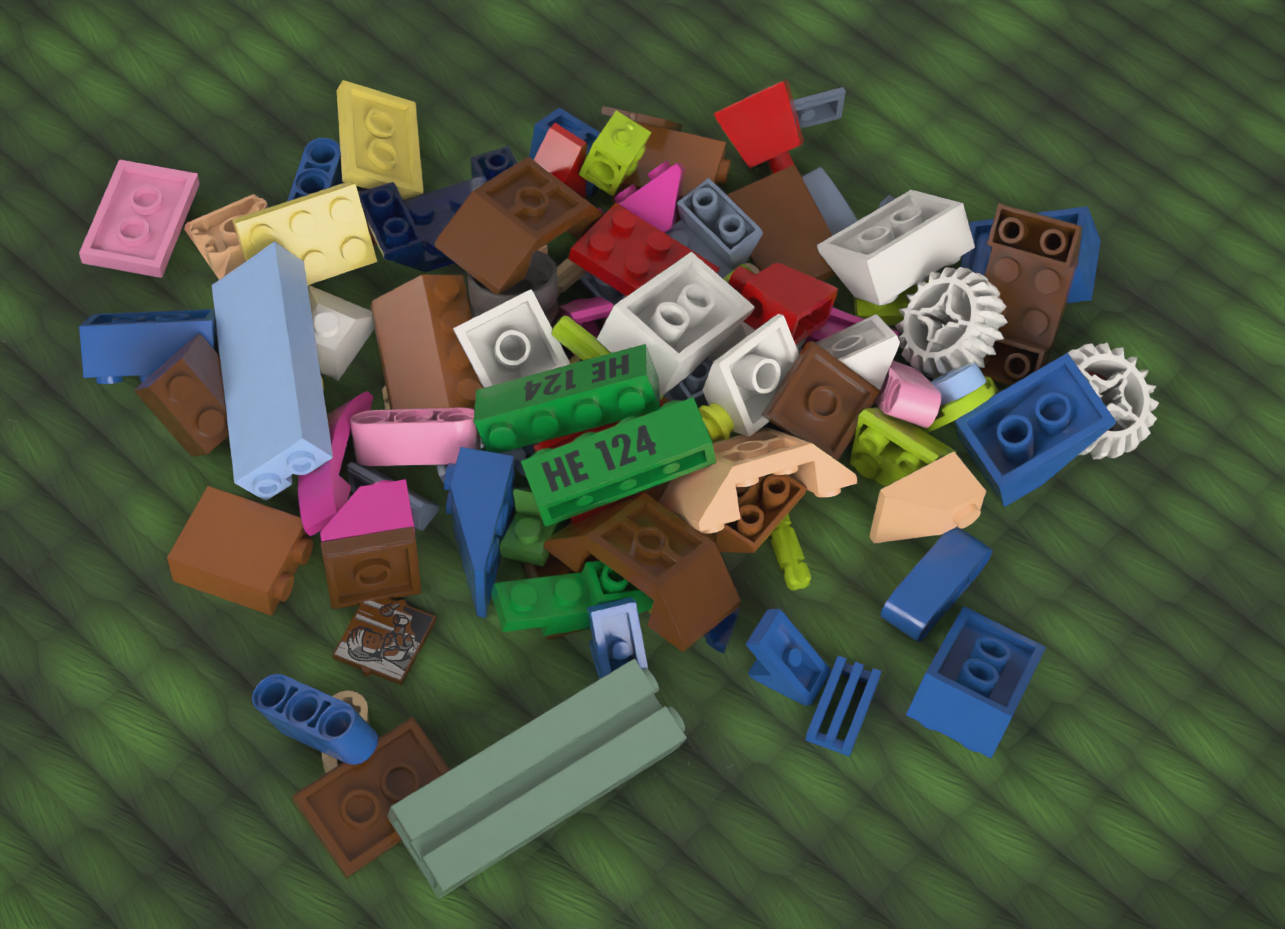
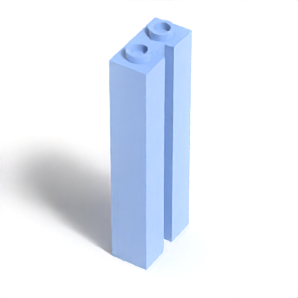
M275 241L212 285L234 483L264 501L292 485V474L307 475L333 458L304 262Z

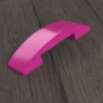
M368 391L356 396L327 414L333 458L307 475H298L300 514L304 531L310 536L323 530L348 501L351 486L339 476L348 437L352 434L351 417L360 412L370 411L373 396Z

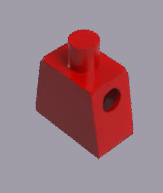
M787 79L714 113L716 120L749 168L767 161L772 174H775L795 165L789 150L801 145L804 139Z
M774 263L757 274L739 266L732 273L728 283L755 307L753 312L743 321L744 323L757 330L777 314L784 315L795 345L827 325L838 292V288L781 263Z

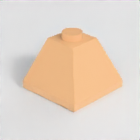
M952 452L880 490L869 538L873 543L941 535L957 526L960 529L965 528L980 516V509L986 490L957 454Z

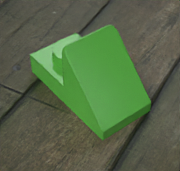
M514 488L513 495L517 513L500 543L501 556L544 566L550 552L543 548L544 542L563 529L567 519L545 527L531 488Z

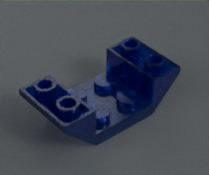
M506 146L471 157L472 179L406 200L402 199L394 182L359 192L358 195L366 222L384 259L423 272H429L455 263L435 247L436 239L473 190L518 163L510 147Z

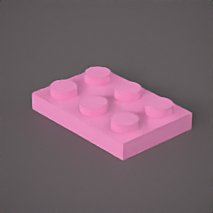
M119 160L79 252L81 262L88 265L162 278L200 185L198 173Z

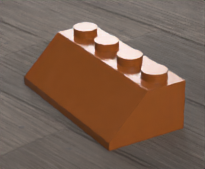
M420 275L373 300L371 311L390 410L428 408H471L475 410L476 390L482 389L483 386L453 328L472 319L463 275Z

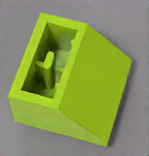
M879 407L864 409L859 414L849 464L855 467L862 476L874 479L887 487L936 460L957 451L912 423L884 414Z

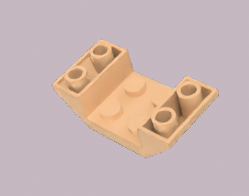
M766 427L759 429L750 437L742 434L714 442L713 448L717 463L672 479L660 498L659 503L700 533H714L724 529V524L740 519L736 487L754 485L759 482V477L771 473L774 475H788L807 487V490L813 492L817 497L838 495L841 492V488L856 484L857 477L855 473L814 444Z

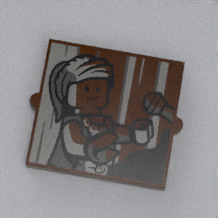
M389 598L361 602L332 657L334 660L362 670L364 676L373 674L402 686L436 622V616L407 606L405 600L397 602Z

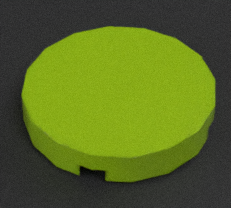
M984 376L987 380L986 383L955 401L940 405L934 422L928 428L919 425L918 427L926 433L938 429L983 404L995 395L998 389L991 377Z

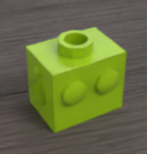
M616 110L593 143L578 175L614 196L625 178L631 176L636 170L638 161L645 152V144L652 132Z

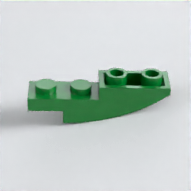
M602 561L586 562L582 573L494 583L491 591L502 632L540 628L543 636L591 628L587 607L632 597L636 601L639 614L652 609L654 603L652 598Z

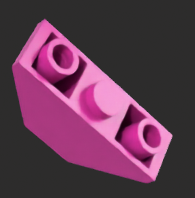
M665 161L647 174L651 180L648 184L639 190L633 184L613 199L622 207L665 233L676 224L677 202L681 196L685 167L681 162L671 166L668 161Z

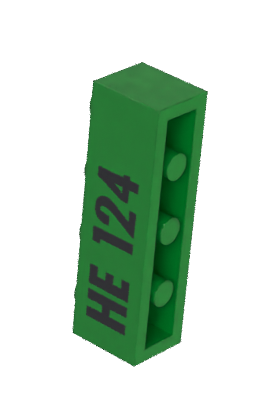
M646 344L478 389L476 390L474 423L487 452L502 453L621 421L631 416H640L660 409L659 377Z
M693 397L684 401L674 400L668 402L657 411L641 417L631 416L625 418L614 427L598 433L589 432L582 434L571 443L555 449L546 448L539 450L531 458L521 461L545 527L717 463L712 440Z

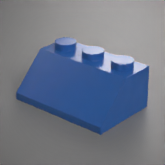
M215 309L92 314L79 326L83 378L96 377V383L98 384L119 383L123 381L122 376L139 375L140 381L144 382L199 333L220 356Z

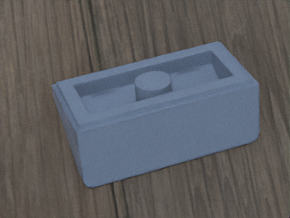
M844 87L795 99L794 104L801 129L842 118L846 92Z
M350 462L347 465L351 491L354 493L361 486L372 485L381 480L395 481L370 466H363L355 462ZM407 487L414 527L423 531L438 513L440 506Z

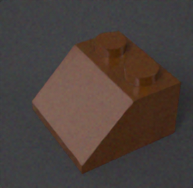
M199 333L134 390L191 457L208 455L229 436L220 356Z

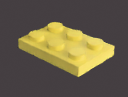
M343 80L337 89L342 182L352 181L356 186L417 203L424 192L416 103Z
M352 181L232 220L245 262L275 241L304 262L307 285L378 262L356 184Z

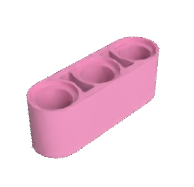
M892 361L875 404L884 414L928 428L934 422L940 408V391L918 369Z
M474 409L370 410L357 413L350 419L355 459L358 464L363 466L456 464L460 447L481 450L480 435L474 423Z

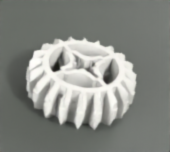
M945 267L942 274L931 272L928 283L917 281V293L906 294L910 301L908 307L898 309L904 320L895 325L899 332L902 333L898 340L900 348L904 349L902 356L905 360L911 363V366L918 369L923 375L926 374L934 380L953 369L976 362L978 367L985 368L983 358L987 354L996 355L992 346L996 340L1004 339L998 328L1008 323L1004 316L1000 314L1007 306L998 298L1000 295L998 289L980 273H974L968 268L959 267L957 270Z
M1092 343L1085 344L1077 350L1069 351L1070 357L1116 420V424L1111 427L1115 431H1106L1079 455H1085L1090 452L1093 459H1102L1105 456L1117 458L1123 452L1128 453L1136 449L1139 442L1145 440L1150 434L1148 427L1154 425V422L1157 420L1151 411L1156 409L1159 402L1149 397V394L1154 392L1156 386L1146 384L1144 380L1149 370L1138 371L1135 367L1138 357H1129L1125 360L1123 347L1115 348L1111 351L1108 343L1099 344L1096 347ZM1087 372H1094L1100 374L1108 380H1102L1095 374L1093 376H1090Z

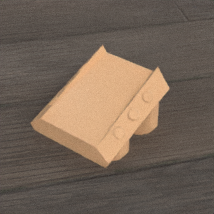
M255 194L185 224L184 230L219 280L245 262L232 220L269 208L267 202Z

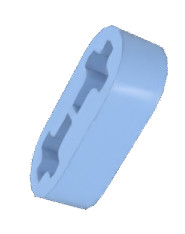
M973 362L953 369L936 378L931 383L940 391V405H943L971 393L986 383L987 380L977 363Z

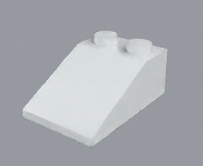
M690 252L615 304L597 340L611 353L646 344L659 377L660 396H662L684 380L753 312L755 307L694 253Z

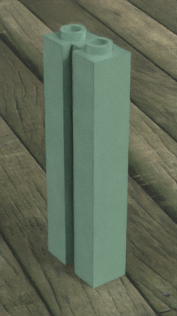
M634 658L391 806L387 815L389 821L438 899L680 747L687 738L683 733L685 731L683 720L673 707L661 706L654 695L659 691L658 683L646 667L641 669Z

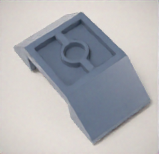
M709 178L677 202L681 220L673 228L665 232L668 236L720 268L718 275L722 279L739 265L746 263L763 235L762 229ZM589 272L580 278L581 283L595 297L600 296L613 303V305L627 297Z

